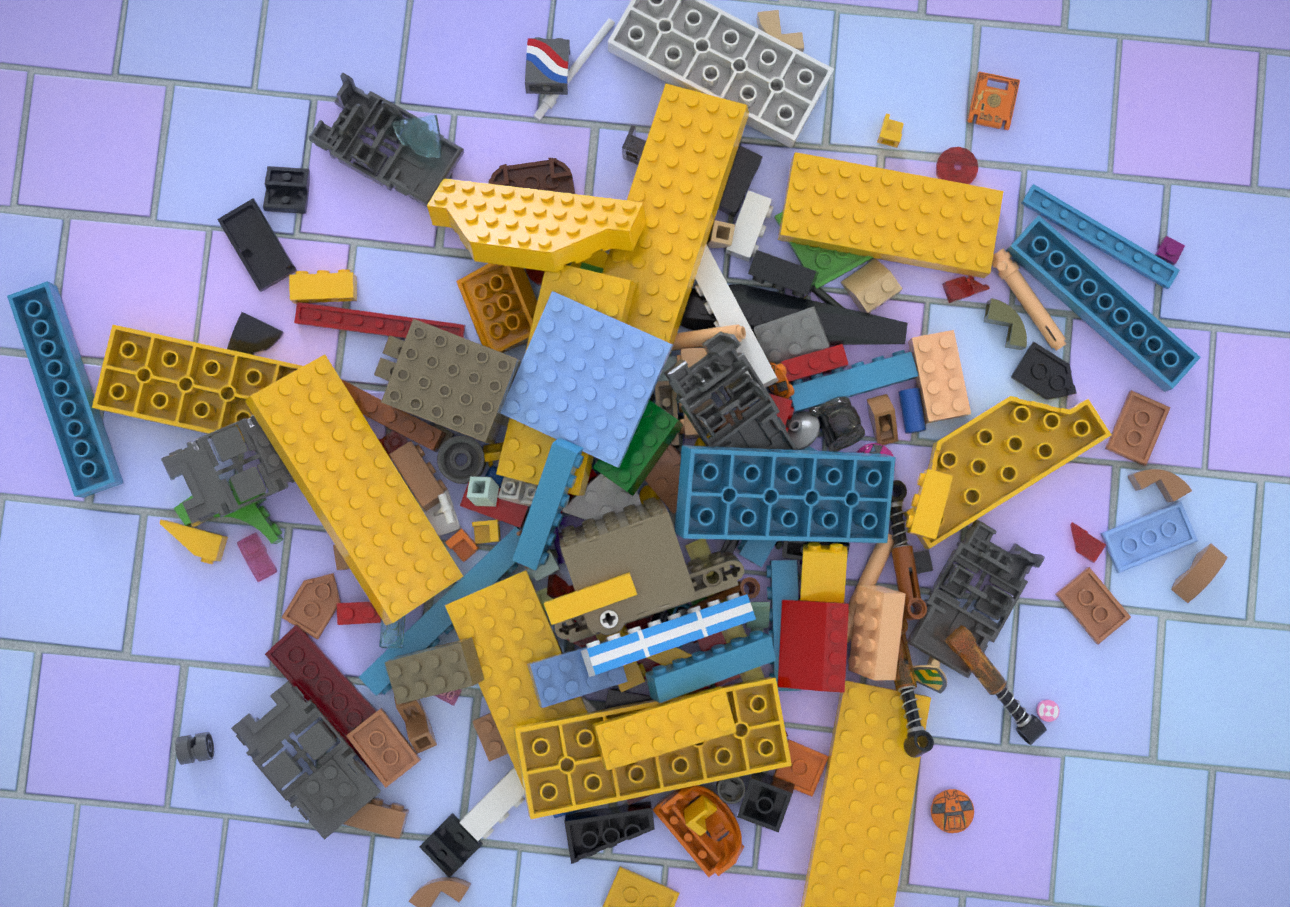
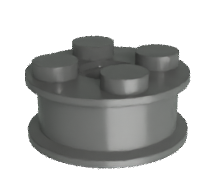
M452 437L445 441L438 451L437 464L443 476L452 482L468 484L470 476L480 477L486 467L482 446L470 437ZM465 454L467 462L465 465L459 466L456 459L459 455Z

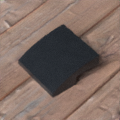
M267 166L264 183L266 187L263 203L264 211L306 214L310 170L305 168Z
M452 813L419 847L450 878L483 843L480 840L477 841Z

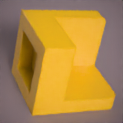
M886 113L877 143L897 148L901 141L904 124L889 119L890 114Z
M499 520L472 522L476 544L501 541Z
M702 795L684 809L685 824L699 836L707 832L705 819L717 811V806Z

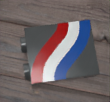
M528 38L525 69L526 94L568 95L569 39Z

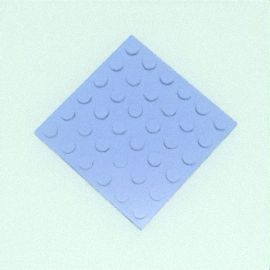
M552 291L507 394L501 414L555 439L561 438L583 447V452L619 468L673 344Z

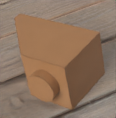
M884 394L867 399L868 414L876 443L886 445L899 441L895 408L889 396Z

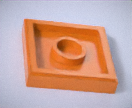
M788 739L792 766L776 769L773 776L795 784V790L813 797L829 756Z

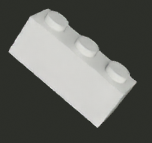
M748 190L735 224L732 245L727 247L725 254L747 262L750 261L751 257H754L756 250L759 248V245H756L758 237L763 238L767 227L763 225L765 218L770 219L774 208L770 206L771 198Z

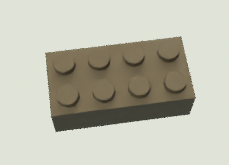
M472 637L399 655L384 662L397 704L471 687L484 680Z

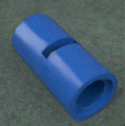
M920 388L898 391L905 434L926 431Z

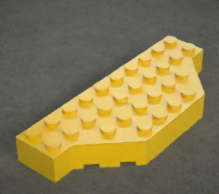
M453 179L442 180L427 205L432 225L452 228L458 234L465 248L469 250L475 262L549 272H558L564 269L563 265L574 261L577 264L591 258L592 253L601 249L603 252L609 249L633 251L646 224L643 202Z
M1009 396L933 443L928 469L952 475L953 479L937 538L931 540L917 536L925 549L932 548L1110 437L1112 434L1090 400L1086 399L1070 409ZM914 507L902 513L906 520L908 515H912Z

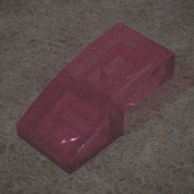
M256 532L237 542L257 582L277 573L276 566L267 554V549Z

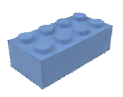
M608 640L601 641L600 644L608 642ZM587 646L527 664L537 701L541 708L628 682L624 667L620 666L589 677L581 654L582 650L588 649Z

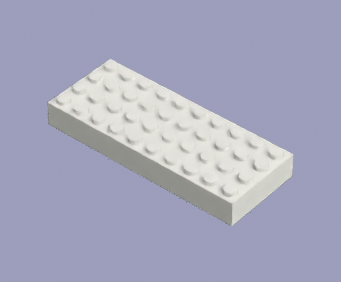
M631 0L608 40V52L671 85L746 104L749 111L746 125L791 149L834 71V68L705 0Z

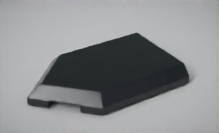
M1032 342L1012 373L1011 378L1046 400L1077 394L1072 380L1070 364L1037 343Z

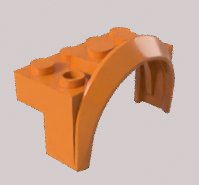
M695 785L673 790L652 809L708 877L714 873L720 876L736 864L745 847L742 844L740 827L733 812L716 793L708 788ZM702 795L717 806V811L705 819L706 829L712 838L706 832L699 836L685 824L684 809L689 806L688 804L696 797L700 798ZM729 831L728 835H726L720 841H717V839H719L721 836H723L726 832Z

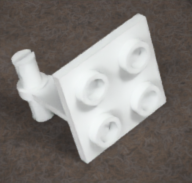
M446 490L444 494L438 495L440 503L428 511H425L416 499L438 536L461 529L449 490Z

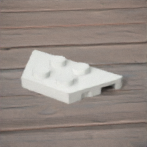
M598 473L588 482L585 495H574L568 501L566 507L562 508V511L586 520L591 518L598 520L603 518L602 515L611 511H615V514L617 513L612 499L613 496H615L619 504L627 503L629 496L625 490L601 473Z

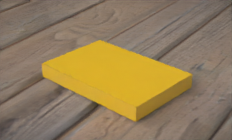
M620 866L602 907H674L680 892Z

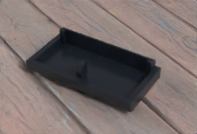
M254 198L217 219L260 292L297 271Z

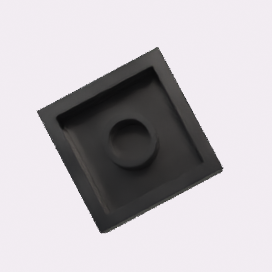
M763 772L752 774L737 817L779 833L795 784Z

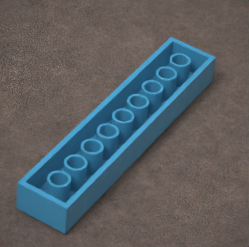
M1040 215L1007 248L1006 252L1009 251L1016 262L1164 392L1172 390L1201 358Z
M46 281L7 295L74 497L85 498L123 484L124 482L98 409L92 408L94 394L57 286Z

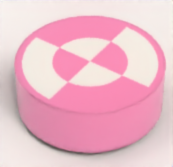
M1042 700L1036 707L1038 717L1046 722L1056 720L1060 713L1059 706L1052 700Z

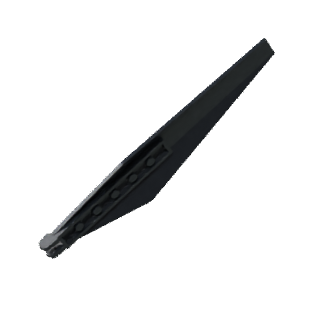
M744 284L728 285L755 337L754 327L815 306L829 345L905 344L907 322ZM696 288L691 290L680 326L692 331L716 328L714 322L717 319L714 313L709 315L704 305L707 300L704 295L700 297Z

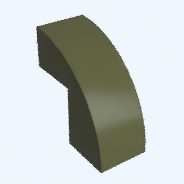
M993 298L988 300L984 322L1008 327L1005 348L1025 349L1027 347L1026 329L1017 312L1000 300Z

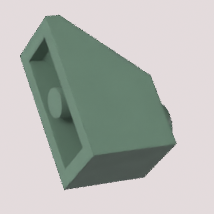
M750 602L756 619L745 623L746 628H751V632H764L763 628H769L770 602Z

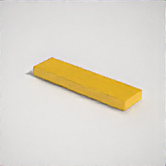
M630 572L544 602V606L550 623L553 625L637 595Z

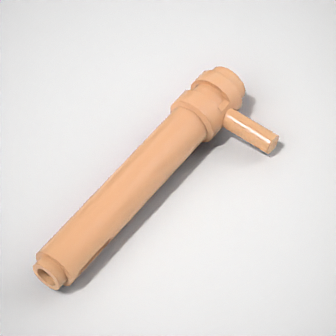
M1004 248L993 255V268H997L999 277L1008 284L1049 346L1057 351L1067 344L1065 342L1066 338L1020 273L1018 264L1011 260L1012 256L1009 251L1006 252Z
M737 324L680 332L676 335L672 351L703 347L702 343L711 339L720 331L734 334L738 341L741 342L746 337V331L743 326Z
M889 533L887 543L875 544L848 603L847 643L850 642L853 633V618L855 615L858 585H876L891 553V549L895 544L894 539L891 538L893 535Z

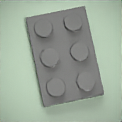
M815 306L754 327V332L769 363L771 362L776 365L780 364L781 361L829 347L828 339Z

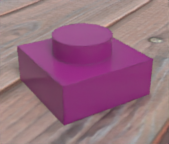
M1165 236L1155 255L1167 263L1175 265L1185 245Z

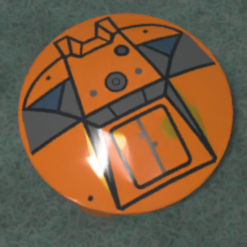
M770 362L779 381L768 386V391L772 395L789 399L790 396L794 395V388L788 382L785 366L781 363L776 365Z
M948 789L934 796L931 805V817L935 825L942 831L959 833L968 828L973 821L974 806L971 799L964 792Z

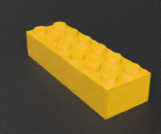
M716 687L592 724L602 763L607 771L737 732L727 694L723 687Z

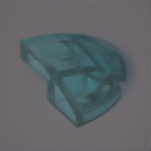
M437 115L392 122L394 131L404 146L408 145L415 150L416 154L421 156L441 157V139Z

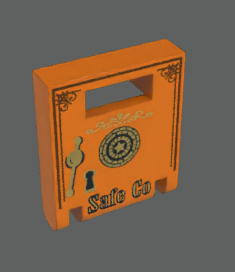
M979 71L976 76L967 122L972 123L973 116L977 115L976 125L1000 129L1002 122L1005 121L1004 130L1008 131L1011 125L1020 80ZM988 80L1007 84L1005 90L987 86Z

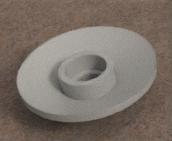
M807 411L794 413L791 420L787 419L785 426L789 428L788 434L798 450L810 446L820 431L819 420L813 413Z

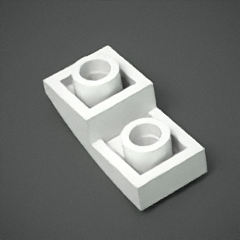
M504 477L498 497L509 502L531 506L538 485Z

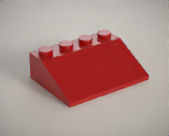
M782 600L778 687L845 693L848 603Z

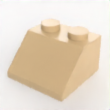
M876 258L840 282L860 312L868 314L895 297L903 289L891 271Z

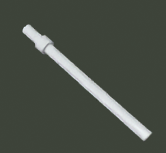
M608 18L568 70V84L614 26L615 22L612 19ZM547 94L542 100V105L533 115L534 118L540 121L548 109H552L557 103L556 99L559 95Z

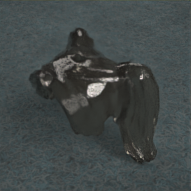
M838 396L816 408L811 407L809 409L810 414L814 417L828 416L829 424L837 436V439L829 445V451L838 452L854 445L865 435V430L861 425V418L856 408L851 405L849 398L846 396Z

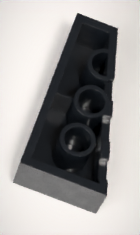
M651 801L565 815L564 820L571 864L579 862L580 859L587 856H593L606 848L617 846L618 843L625 840H631L655 830Z

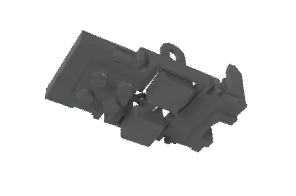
M342 72L340 78L343 85L338 91V98L334 103L341 107L343 111L339 114L332 127L319 120L308 137L309 140L321 149L329 150L331 158H337L340 163L381 186L385 185L390 191L394 188L399 193L405 196L408 195L413 200L427 207L442 180L448 179L464 154V148L444 138L442 134L435 130H430L429 123L370 91L367 95L363 90L355 86L352 77ZM374 125V130L378 134L377 137L364 131L366 127L371 129ZM363 135L374 141L372 146L367 143L364 144L360 136ZM387 139L395 144H399L400 146L398 147V149H396L392 145L384 142V140ZM384 146L395 154L393 157L390 155L388 158L385 153L379 151L380 147Z
M720 331L714 337L702 343L707 354L697 363L688 368V363L680 359L673 364L674 366L664 372L667 379L670 380L669 384L678 395L676 401L682 404V410L706 446L798 450L787 433L784 423L776 415L780 412L748 359L743 353H737L736 349L741 344L734 334ZM721 386L724 387L725 392L729 396V401L725 399L724 395L719 390ZM714 391L723 403L719 408L715 401L711 399ZM757 401L755 404H753L751 407H749L741 413L743 418L739 421L735 412L732 409L736 407L738 410L742 411L746 407ZM729 412L735 424L731 426L728 423L714 433L713 430L726 422L723 415Z
M254 415L199 437L194 442H187V448H184V450L178 449L169 453V456L161 458L170 480L183 475L193 496L192 499L182 502L191 521L192 528L214 518V515L218 513L220 517L226 516L289 487V482H295ZM207 439H211L210 443L218 460L224 462L231 459L233 465L216 471L214 467L218 466L219 463ZM248 449L249 451H255L256 455L239 462L237 456L247 452ZM259 459L260 464L257 465V468L252 467L245 471L243 470L242 465ZM233 469L236 470L237 474L231 476L228 482L226 478L220 481L219 475ZM259 472H260V474H261V476H262V478H263V480H264V482H265V484H266V487H267V489H268L269 492H268V493H265V494H263V495H261V496H259V497H256V498H254V499H252V500H250V501H247V502H245V503H243V504L238 505L237 501H239V502H244V501H246V500H248V499H251V498H253V497H255V496H257V495H260V494L266 492V488H265V486H264V483H263V481H262V479H261V477H260V475H259Z
M975 520L964 536L965 540L957 542V549H953L928 594L930 595L929 599L924 601L927 604L926 615L918 619L919 622L916 623L906 641L909 645L938 660L943 665L966 678H969L979 658L983 656L988 647V642L994 643L1028 583L1024 579L1026 574H1029L1032 567L1039 568L1045 559V556L1042 554H1033L1016 543L1013 544L1010 552L990 542L993 534H996L997 531L979 520ZM953 561L957 562L958 564L962 565L963 567H961V566H959V565H957V564H953ZM981 570L982 574L975 587L969 585L974 576L970 571L977 574ZM985 576H991L989 582L994 585H985L982 591L979 590ZM967 590L971 592V594L969 596L968 601L964 604L963 608L959 607V604L961 602L953 598L952 596L956 598H962L965 591ZM975 595L978 596V598L973 607L978 611L984 613L985 615L991 617L992 619L999 620L998 623L992 621L991 619L980 614L974 609L971 613L966 611L967 608L971 605Z
M287 681L270 695L277 704L261 719L258 717L254 718L248 713L231 729L237 734L236 737L243 746L246 745L249 749L246 754L252 757V761L286 801L288 800L291 808L295 806L299 808L300 814L306 821L309 820L311 825L325 840L377 796L381 790L365 772L366 769L359 760L356 761L353 758L356 755L355 751L311 699L307 702L297 686L294 687L290 681ZM321 717L323 719V722L321 720L318 721L314 726H312L308 731H306L302 736L298 738V742L303 747V749H301L299 745L293 739H291L289 735L292 732H294V734L297 736L310 724H312L316 719ZM338 737L341 742L318 761L321 766L316 769L311 759L306 756V753L313 760H316L337 742L336 738ZM284 739L297 751V754L293 757L286 748L266 766H262L284 747L282 744ZM302 757L313 773L310 775L307 772L303 773L283 790L282 788L302 772L303 768L297 762Z

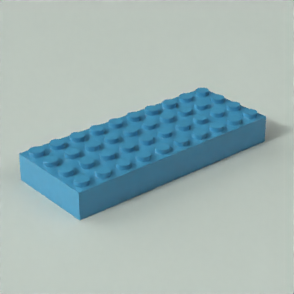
M682 445L675 533L683 539L887 543L896 457L879 453Z

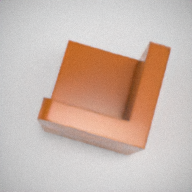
M462 528L445 542L463 562L480 549Z

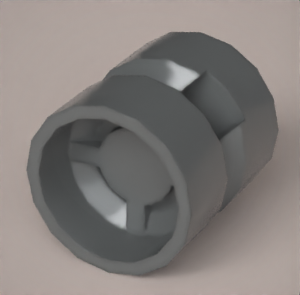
M210 732L195 734L194 738L191 735L177 737L175 750L179 764L194 763L196 759L199 762L213 759L214 743Z
M740 776L720 780L716 783L717 793L725 803L736 804L745 795V784Z

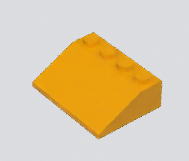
M488 263L456 281L483 346L504 353L528 343L537 299L524 268Z

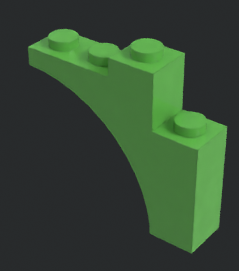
M264 492V493H262V494H260V495H257V496H255V497H253V498H251V499H248V500H246V501H244V502H239V501H237V503H238V505L243 504V503H245V502H247V501H250V500H252V499H254V498H256V497H259V496L265 494L266 492ZM190 496L189 498H187V499L184 500L183 502H185V501H187V500H189V499H192L193 496ZM266 498L223 516L236 518L254 526L271 544H278L283 540L280 535L282 534L280 527L276 523L273 524L268 518L270 513L264 505L260 506L261 503L267 500ZM181 502L174 507V510L185 526H191V521ZM219 513L214 515V518L220 517Z

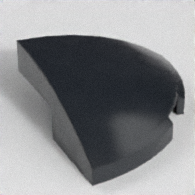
M241 312L227 349L254 355L253 352L262 349L266 351L280 339L283 331Z

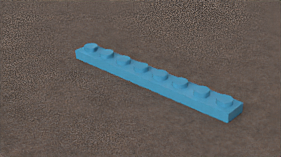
M1035 184L1031 185L1021 202L1024 206L1165 289L1170 288L1180 271L1178 268Z

